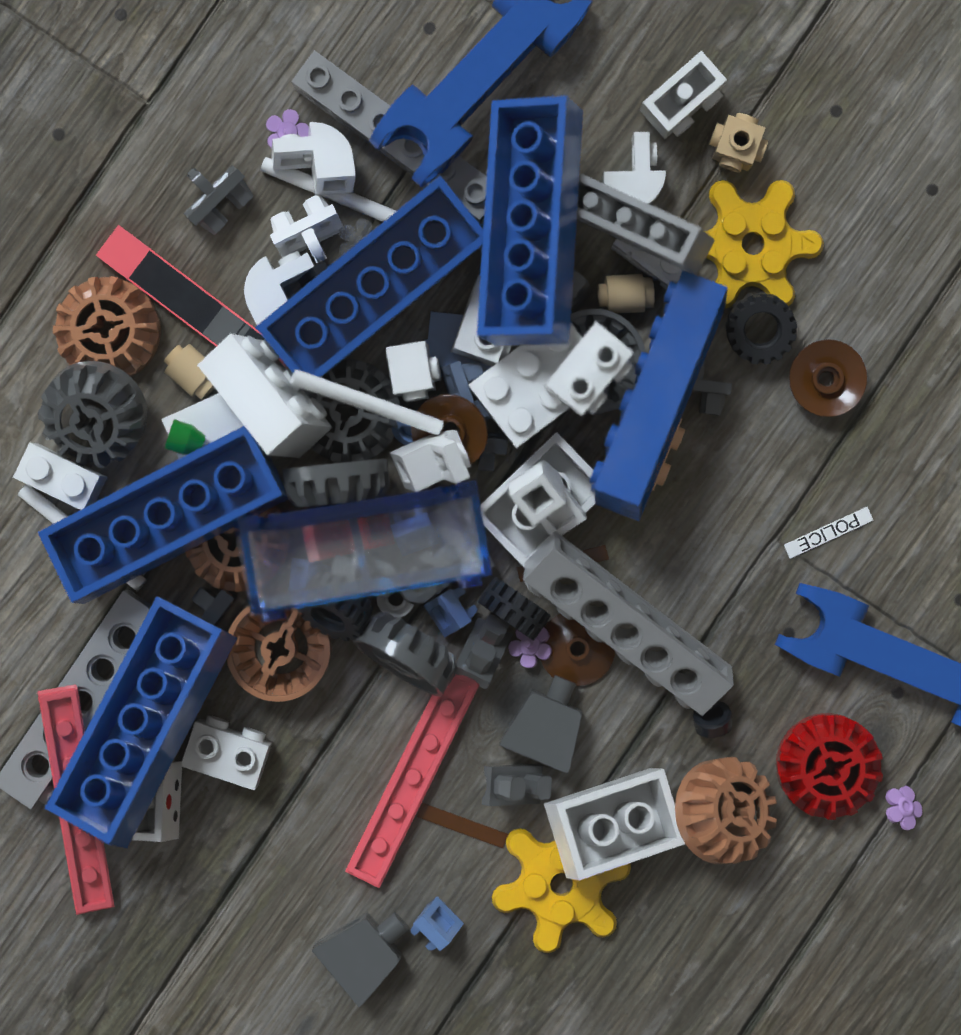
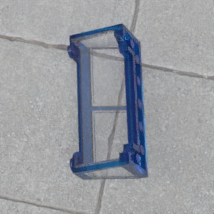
M476 480L456 483L454 486L444 487L443 490L442 487H437L432 490L295 512L268 514L266 518L254 515L237 518L234 522L235 537L251 616L261 615L262 622L286 618L285 610L458 582L459 589L483 585L482 577L492 575Z

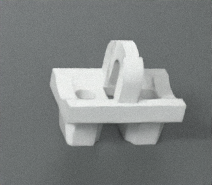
M317 194L307 199L303 204L308 215L307 217L294 222L289 211H283L271 217L273 234L270 237L282 258L293 252H301L309 248L316 263H320L327 259L319 242L345 230L333 204L328 205L323 197Z

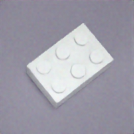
M571 322L569 344L520 345L469 384V388L516 449L570 409L569 406L545 388L544 385L582 340L581 335Z
M230 333L198 364V367L267 455L300 458L332 428L325 419L327 415L326 410L317 400L309 398L302 388L290 384L293 373L289 368L286 369L278 359L279 356L265 339L260 340L251 336L246 337Z
M557 432L472 513L523 567L525 562L548 539L550 534L540 522L533 525L510 497L509 483L544 460L562 477L563 485L585 513L595 504L594 492L591 491L592 484L589 483L593 469Z
M649 768L544 803L566 878L582 880L685 844L677 827L675 803L665 771L662 768Z

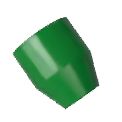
M174 419L164 449L188 455L203 447L206 435L195 426Z

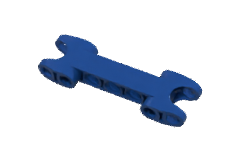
M494 0L492 8L502 16L499 22L428 96L415 85L408 87L380 120L369 139V143L377 150L398 139H409L417 143L422 149L424 158L413 174L412 180L420 187L429 184L448 169L473 139V136L461 125L536 46L547 56H554L571 38L589 11L593 1L571 0L568 3L559 4L550 0Z
M799 583L795 594L804 597L808 602L815 605L820 615L819 627L810 637L802 639L778 634L775 642L776 646L809 665L841 677L847 659L954 702L958 706L951 722L961 726V663L863 624L869 608L868 604L839 592Z

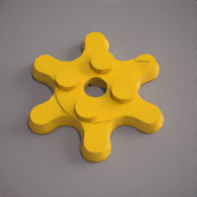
M777 180L768 187L763 199L754 203L741 199L736 187L729 181H718L709 190V200L717 211L718 219L712 229L705 231L715 240L706 259L711 260L716 265L718 275L715 282L727 286L725 309L731 307L736 302L741 290L750 286L758 287L766 294L777 296L789 306L795 298V290L786 277L788 264L796 258H815L823 250V238L818 232L813 230L797 231L788 224L786 212L794 201L795 190L787 181ZM750 233L758 235L764 243L762 251L755 255L748 254L742 247L743 237Z
M522 828L514 829L508 834L506 847L520 861L521 874L514 882L498 886L493 891L492 903L498 911L503 913H510L522 908L528 909L534 914L537 926L533 934V942L539 951L551 953L558 949L561 944L563 930L571 923L579 922L585 924L598 937H607L615 931L617 925L616 917L612 911L603 905L601 893L607 884L622 881L629 875L631 870L630 863L582 880L572 879L571 890L559 894L554 892L550 886L553 876L559 873L565 874L555 840L550 843L539 842L528 830Z

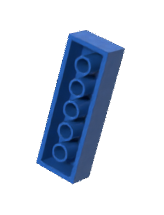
M568 96L492 100L477 336L493 345L569 344L583 110Z
M439 176L255 328L292 373L297 369L322 378L478 251L483 245V228L444 179Z
M682 271L678 282L671 280L663 301L666 303L663 311L665 315L663 318L659 316L655 318L649 334L651 339L649 354L642 352L635 367L634 374L637 376L634 384L636 386L634 390L627 388L619 408L622 411L620 425L612 424L604 445L607 447L605 462L598 460L593 469L589 483L592 484L591 491L594 492L595 505L640 521L725 311L727 286L686 271Z
M242 426L39 531L38 534L71 603L85 604L289 498L270 455L265 453L248 429Z
M157 596L45 809L109 845L128 848L231 652L237 637Z

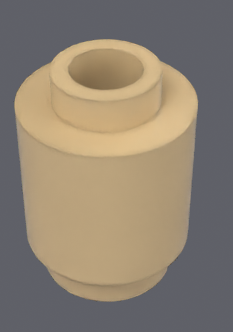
M643 274L605 276V284H598L599 307H606L608 311L623 314L645 312V308H654L655 298L652 277H643Z
M191 344L184 348L177 345L165 358L164 363L168 366L164 373L191 397L196 395L201 400H204L215 389L198 367V364L205 357Z

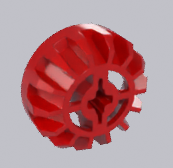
M820 713L802 719L785 734L777 751L776 773L783 792L794 805L811 816L836 820V817L852 816L858 813L859 808L866 802L873 800L879 782H882L883 773L881 772V759L883 757L873 739V735L858 722L840 714ZM840 742L848 747L838 752L833 748L825 747L824 743ZM818 746L819 750L814 753L810 766L806 768L809 755ZM828 758L838 762L834 766L836 773L833 775L822 771L826 768L825 760ZM859 764L858 778L855 784L847 791L843 782L850 775V768ZM821 782L828 786L838 785L841 794H822L815 790L813 786Z

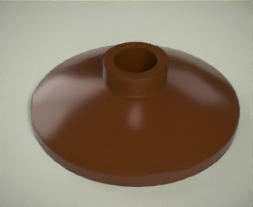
M820 340L809 344L797 354L790 368L789 384L794 398L806 411L817 416L834 417L848 412L861 400L867 385V372L862 358L851 346L837 340ZM822 372H828L832 375L833 381L830 386H823L820 383L819 377Z
M441 394L426 400L418 408L417 412L443 421L441 432L448 431L447 423L453 422L458 426V434L470 464H473L481 456L488 440V427L483 414L471 401L458 395ZM411 426L413 442L432 435V433Z
M558 614L544 627L548 630L550 636L545 644L551 646L552 654L549 659L541 660V662L553 678L555 675H558L576 683V686H584L599 680L609 670L615 656V650L604 641L597 642L587 633L585 627L575 619L569 620ZM576 641L582 642L585 646L584 653L579 656H575L570 652L571 644Z

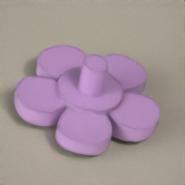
M287 109L284 111L282 120L276 115L268 118L266 128L270 132H275L267 139L271 149L272 140L281 138L284 135L297 134L301 137L308 136L309 126L306 123H299L295 126L299 119V115L295 110Z
M546 628L541 630L534 641L516 629V636L521 641H512L509 644V653L514 657L521 656L520 663L523 667L534 668L537 664V657L541 660L550 658L552 648L545 644L550 637Z
M903 786L899 790L893 788L886 793V800L892 805V807L886 810L887 818L892 823L900 821V826L904 830L913 829L916 825L915 818L922 816L921 804L918 801L912 802L915 798V793L910 787Z

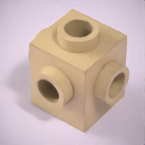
M737 113L736 117L728 115L724 125L717 123L709 143V145L715 147L712 159L719 161V166L727 170L739 173L741 170L748 171L754 161L760 163L762 161L768 144V140L762 138L766 127L757 125L759 120L747 114ZM734 135L748 139V143L745 146L737 145L734 141Z

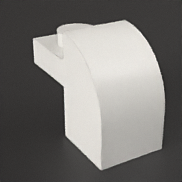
M310 122L308 136L306 137L288 134L272 140L271 159L273 170L311 168L315 195L353 193L356 177L353 153L348 140L337 129L327 124Z
M634 132L632 136V171L603 172L602 183L651 205L658 197L664 185L666 170L650 171V166H657V143H650V132Z
M299 251L293 252L278 261L280 267L276 269L273 268L270 260L265 256L251 268L245 281L244 295L256 325L289 300L284 287L298 281L315 266L308 253L301 256Z
M457 430L443 431L439 435L432 434L390 452L404 488L414 492H418L443 479L457 484L470 477L467 468L471 464Z
M544 460L509 483V493L513 501L533 525L540 522L550 535L556 531L562 536L587 519L585 511L563 485L562 477Z

